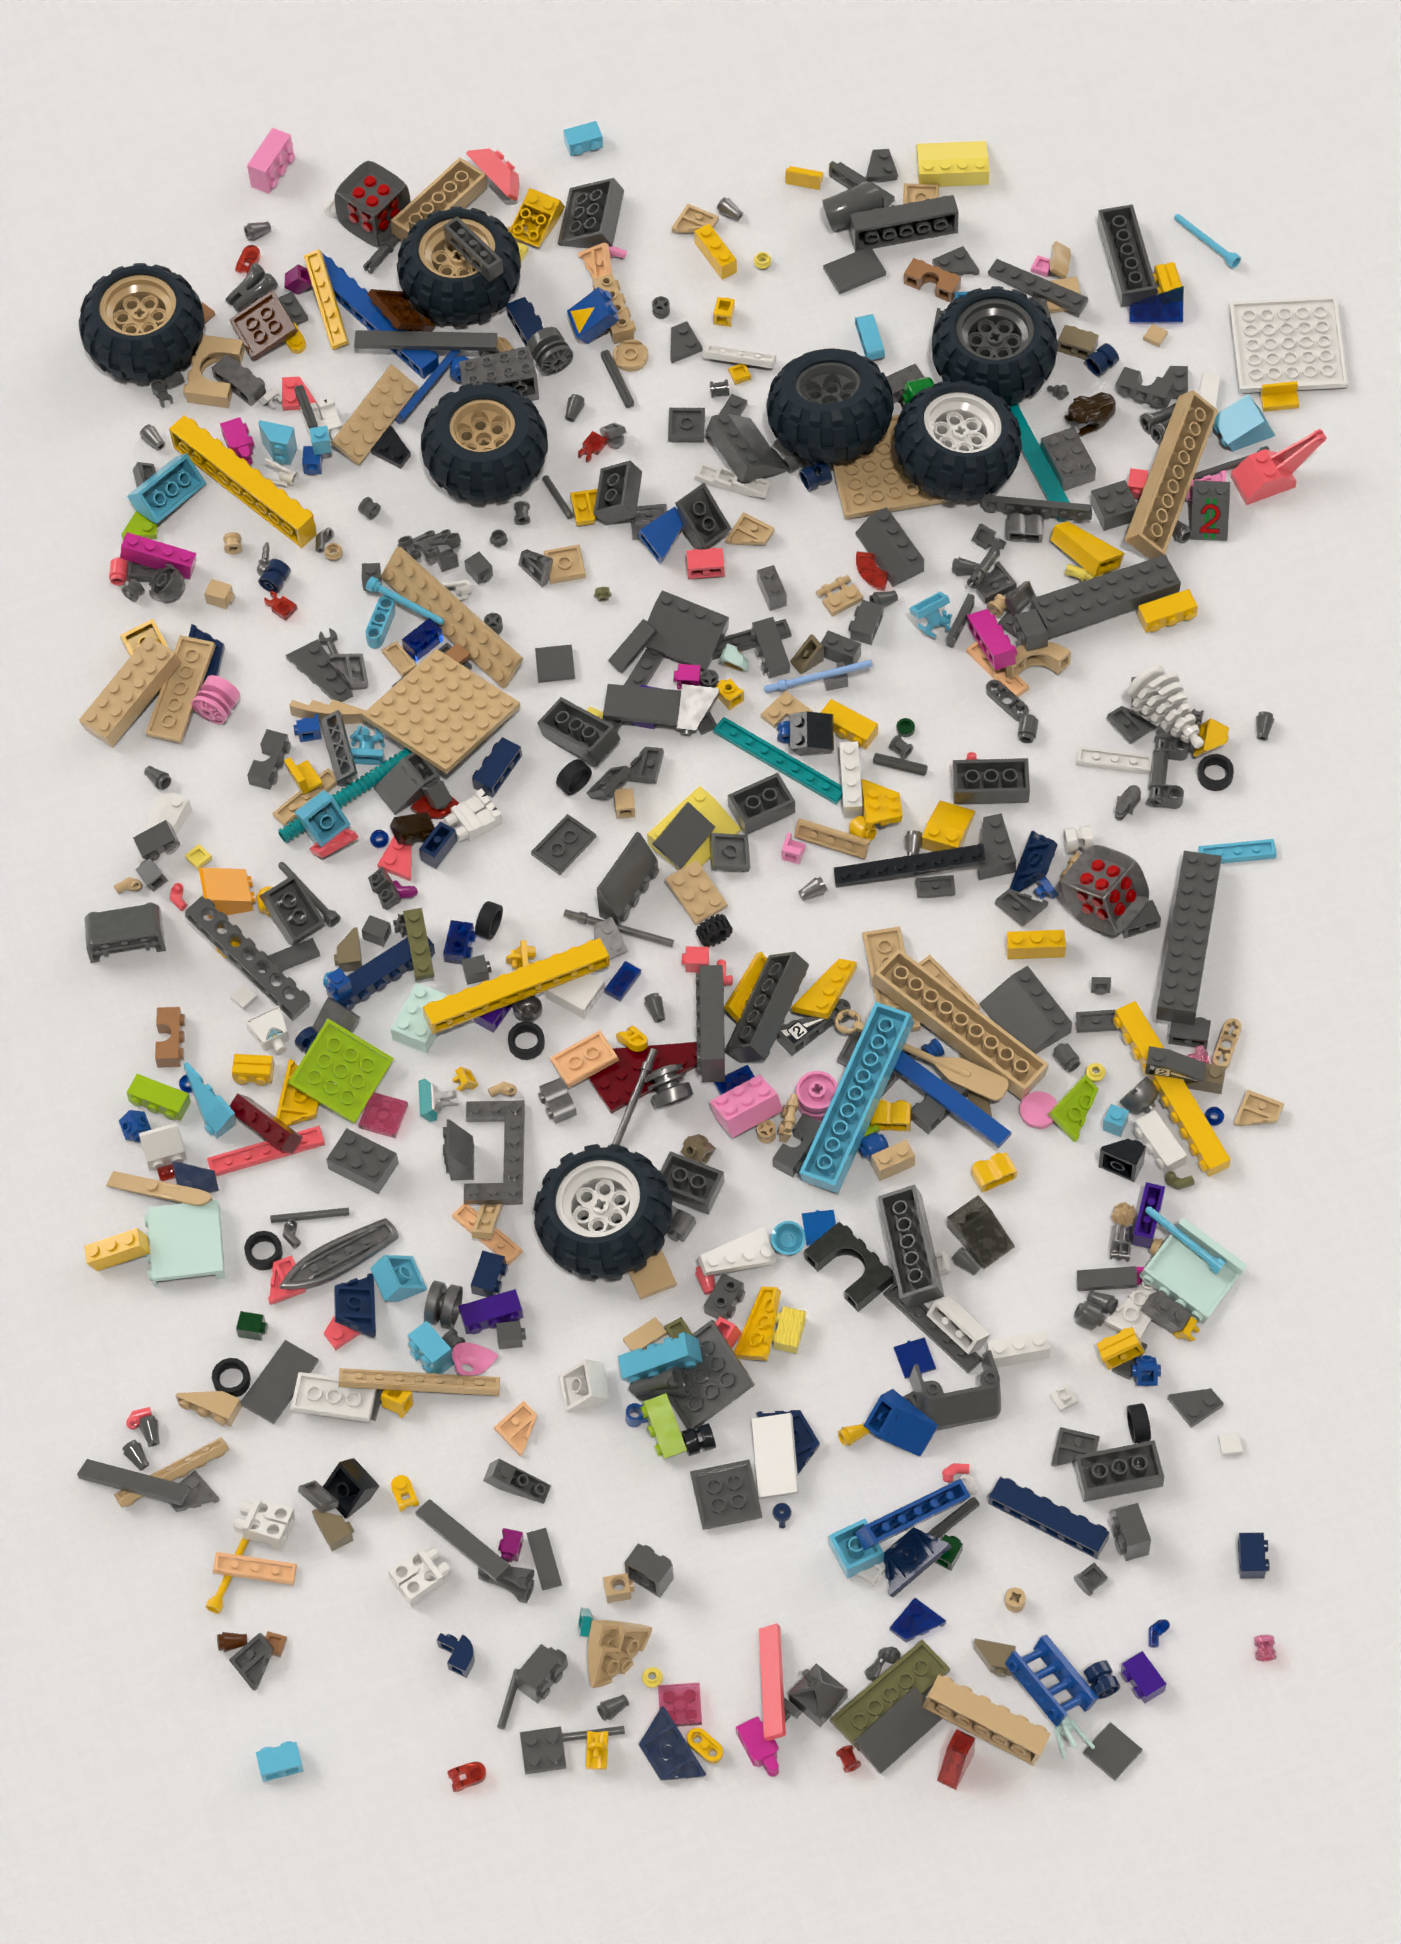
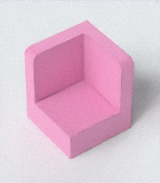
M789 832L782 848V860L800 864L806 844L793 841L792 833Z

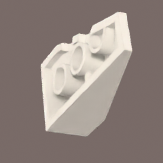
M174 792L160 794L150 808L145 831L167 820L177 835L192 812L190 800ZM166 851L160 854L159 858L153 860L157 864V866L163 858ZM141 854L139 855L138 860L140 863L145 861Z

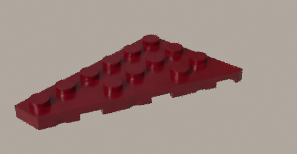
M697 1042L650 1045L642 1052L632 1051L628 1047L614 1048L613 1050L619 1061L587 1079L612 1114L628 1105L642 1071L640 1069L642 1063L646 1061L651 1048L658 1051L653 1062L652 1072L670 1064L682 1063L683 1068L676 1071L678 1075L684 1072L687 1073L697 1067ZM654 1080L644 1084L639 1099L656 1090H648L647 1088L655 1084Z

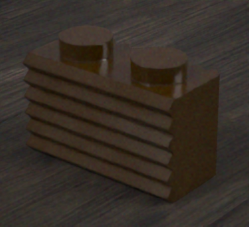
M428 812L394 817L389 826L399 845L404 843L409 845L417 841L425 842L435 829Z

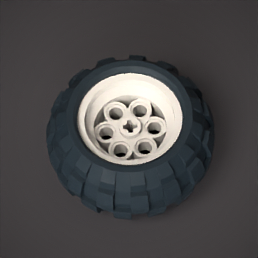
M962 380L953 383L950 381L939 382L915 394L910 403L908 402L900 412L894 433L897 460L899 466L902 465L906 477L915 485H920L922 491L927 494L943 497L947 501L958 502L959 499L973 501L982 499L984 494L988 495L996 492L1015 471L1022 450L1019 422L1017 417H1014V414L1011 412V407L1002 397L995 396L991 389Z
M598 1144L584 1146L585 1151L575 1155L573 1152H570L560 1159L561 1164L557 1168H550L543 1178V1187L541 1191L537 1192L534 1203L535 1229L545 1251L563 1269L570 1273L572 1271L577 1272L580 1277L596 1281V1278L606 1277L609 1281L623 1278V1273L634 1270L636 1273L647 1265L646 1260L651 1255L657 1256L664 1246V1236L670 1231L673 1217L671 1193L661 1171L644 1155L636 1151L632 1153L628 1148L617 1144H611L608 1147L602 1148ZM625 1201L623 1205H617L619 1202ZM588 1216L586 1220H581L582 1217ZM618 1219L622 1220L620 1223H614ZM598 1227H603L602 1230L595 1231Z

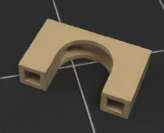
M209 335L202 336L196 356L193 355L192 369L188 371L187 375L188 383L183 388V394L186 395L187 403L229 408L233 395L231 383L211 381L202 374L208 366L217 363L226 354L231 358H235L241 365L245 353L243 340Z

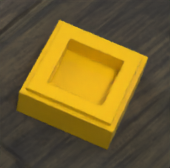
M738 364L728 368V372L735 385L751 380V374L746 364Z

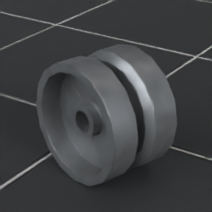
M434 1280L430 1286L425 1303L424 1322L427 1321L430 1324L436 1325L440 1320L441 1326L453 1329L460 1313L458 1306L462 1304L463 1287L451 1284L447 1288L446 1283Z

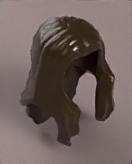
M1104 392L1097 393L1091 397L1079 396L1073 399L1074 402L1068 408V415L1064 417L1068 422L1075 420L1079 424H1087L1090 421L1095 422L1079 429L1078 435L1083 437L1097 430L1115 414L1116 402L1111 394Z

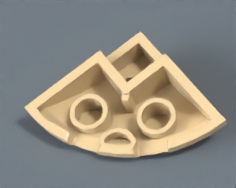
M592 1620L588 1641V1672L591 1687L605 1686L612 1683V1678L619 1673L625 1674L634 1665L632 1659L638 1651H644L653 1628L628 1622Z

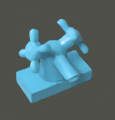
M939 591L909 608L911 615L918 619L924 617L927 619L928 624L925 627L920 623L917 625L924 634L936 638L937 635L931 631L938 625L940 627L945 626L946 630L951 629L949 624L953 615H947V611L942 610L943 616H941L939 608L950 603L949 597Z
M360 725L357 727V731L350 735L353 747L357 741L360 742L359 748H351L355 764H384V750L374 749V743L380 742L382 748L385 747L383 742L384 736L376 727H374L376 732L374 736H370L367 727L362 729Z

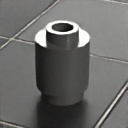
M1026 714L1020 718L1018 737L1019 741L1023 743H1032L1036 738L1039 720L1034 715Z
M1060 1043L1054 1048L1053 1056L1064 1070L1072 1072L1080 1066L1079 1056L1068 1043Z

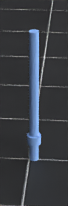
M867 660L790 680H778V683L764 686L765 693L788 690L789 687L873 667L872 660Z

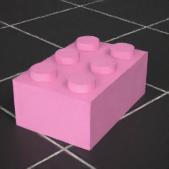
M272 128L247 164L251 187L269 194L277 186L278 180L285 174L286 168L295 158L290 134Z
M760 1074L709 1101L715 1119L732 1138L783 1111L778 1094Z

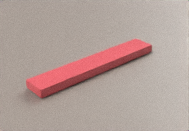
M320 1125L297 1132L303 1138L293 1153L280 1150L267 1140L207 1158L209 1168L215 1171L217 1177L324 1146L325 1142Z
M777 1623L759 1629L764 1739L767 1741L786 1736L781 1629Z

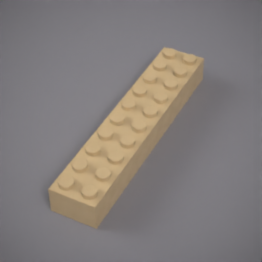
M1194 390L1180 395L1177 399L1124 539L1149 560L1165 555L1218 413L1214 406Z
M899 948L874 973L873 986L971 1062L1005 1077L1009 1083L1008 1090L1020 1100L1046 1075L1049 1066L1047 1062Z

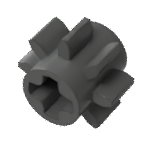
M398 914L397 920H393L395 933L399 932L404 937V935H407L404 914Z

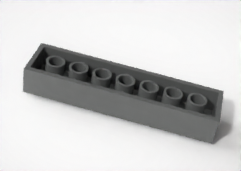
M1165 554L1032 598L1030 611L1037 610L1048 632V638L1136 610L1139 605L1178 593L1181 582Z

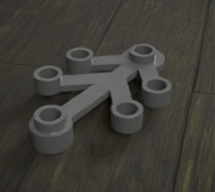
M449 529L443 530L438 534H435L434 530H430L413 539L411 536L401 537L398 540L399 544L397 546L408 551L415 560L422 556L420 550L415 549V547H421L425 551L427 559H432L437 556V552L431 546L448 545L451 549H454L461 545V538L459 533H451Z

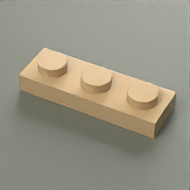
M481 1204L472 1229V1238L492 1239L504 1204Z

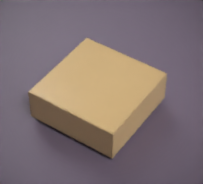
M1152 324L1144 335L1143 340L1160 347L1168 335V331Z

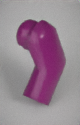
M397 880L393 881L401 899L413 898L418 894L415 886H401Z

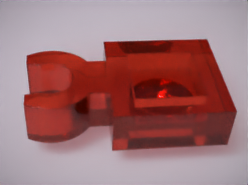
M592 431L582 443L583 448L578 451V458L587 455L586 462H590L592 454L594 453L598 456L607 445V438Z
M273 591L270 592L272 600L264 598L265 605L271 607L272 612L285 621L298 609L294 602L285 596L279 599Z

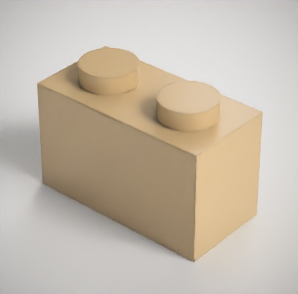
M904 1140L872 1154L871 1166L879 1181L915 1166V1154L908 1141Z

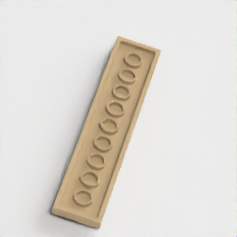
M396 547L381 578L401 596L444 619V624L442 625L428 618L426 619L454 644L459 643L470 653V659L502 688H507L523 657L403 548Z

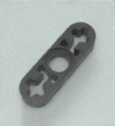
M990 680L986 684L987 696L1014 720L1020 722L1022 716L1029 714L1028 706L999 680ZM991 688H998V692L996 690L991 691ZM1009 697L1012 699V702L1005 704L1002 700ZM1017 710L1020 711V712H1021V711H1024V714H1022V713L1017 714Z

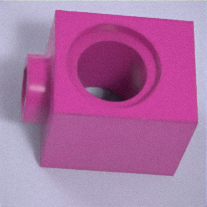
M678 664V671H674L673 679L674 682H677V689L681 690L682 684L700 686V665Z

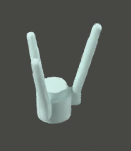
M1068 1715L1060 1726L1054 1729L1063 1759L1066 1758L1061 1734L1068 1737L1073 1748L1077 1747L1071 1735L1073 1728L1091 1749L1095 1748L1089 1738L1077 1726L1076 1722L1070 1720Z

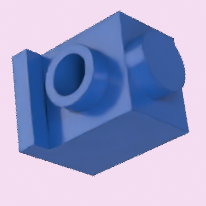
M314 714V718L296 720L297 724L293 725L295 736L299 735L300 742L322 739L318 714Z
M340 968L327 975L328 984L326 989L337 1002L353 992L351 981Z

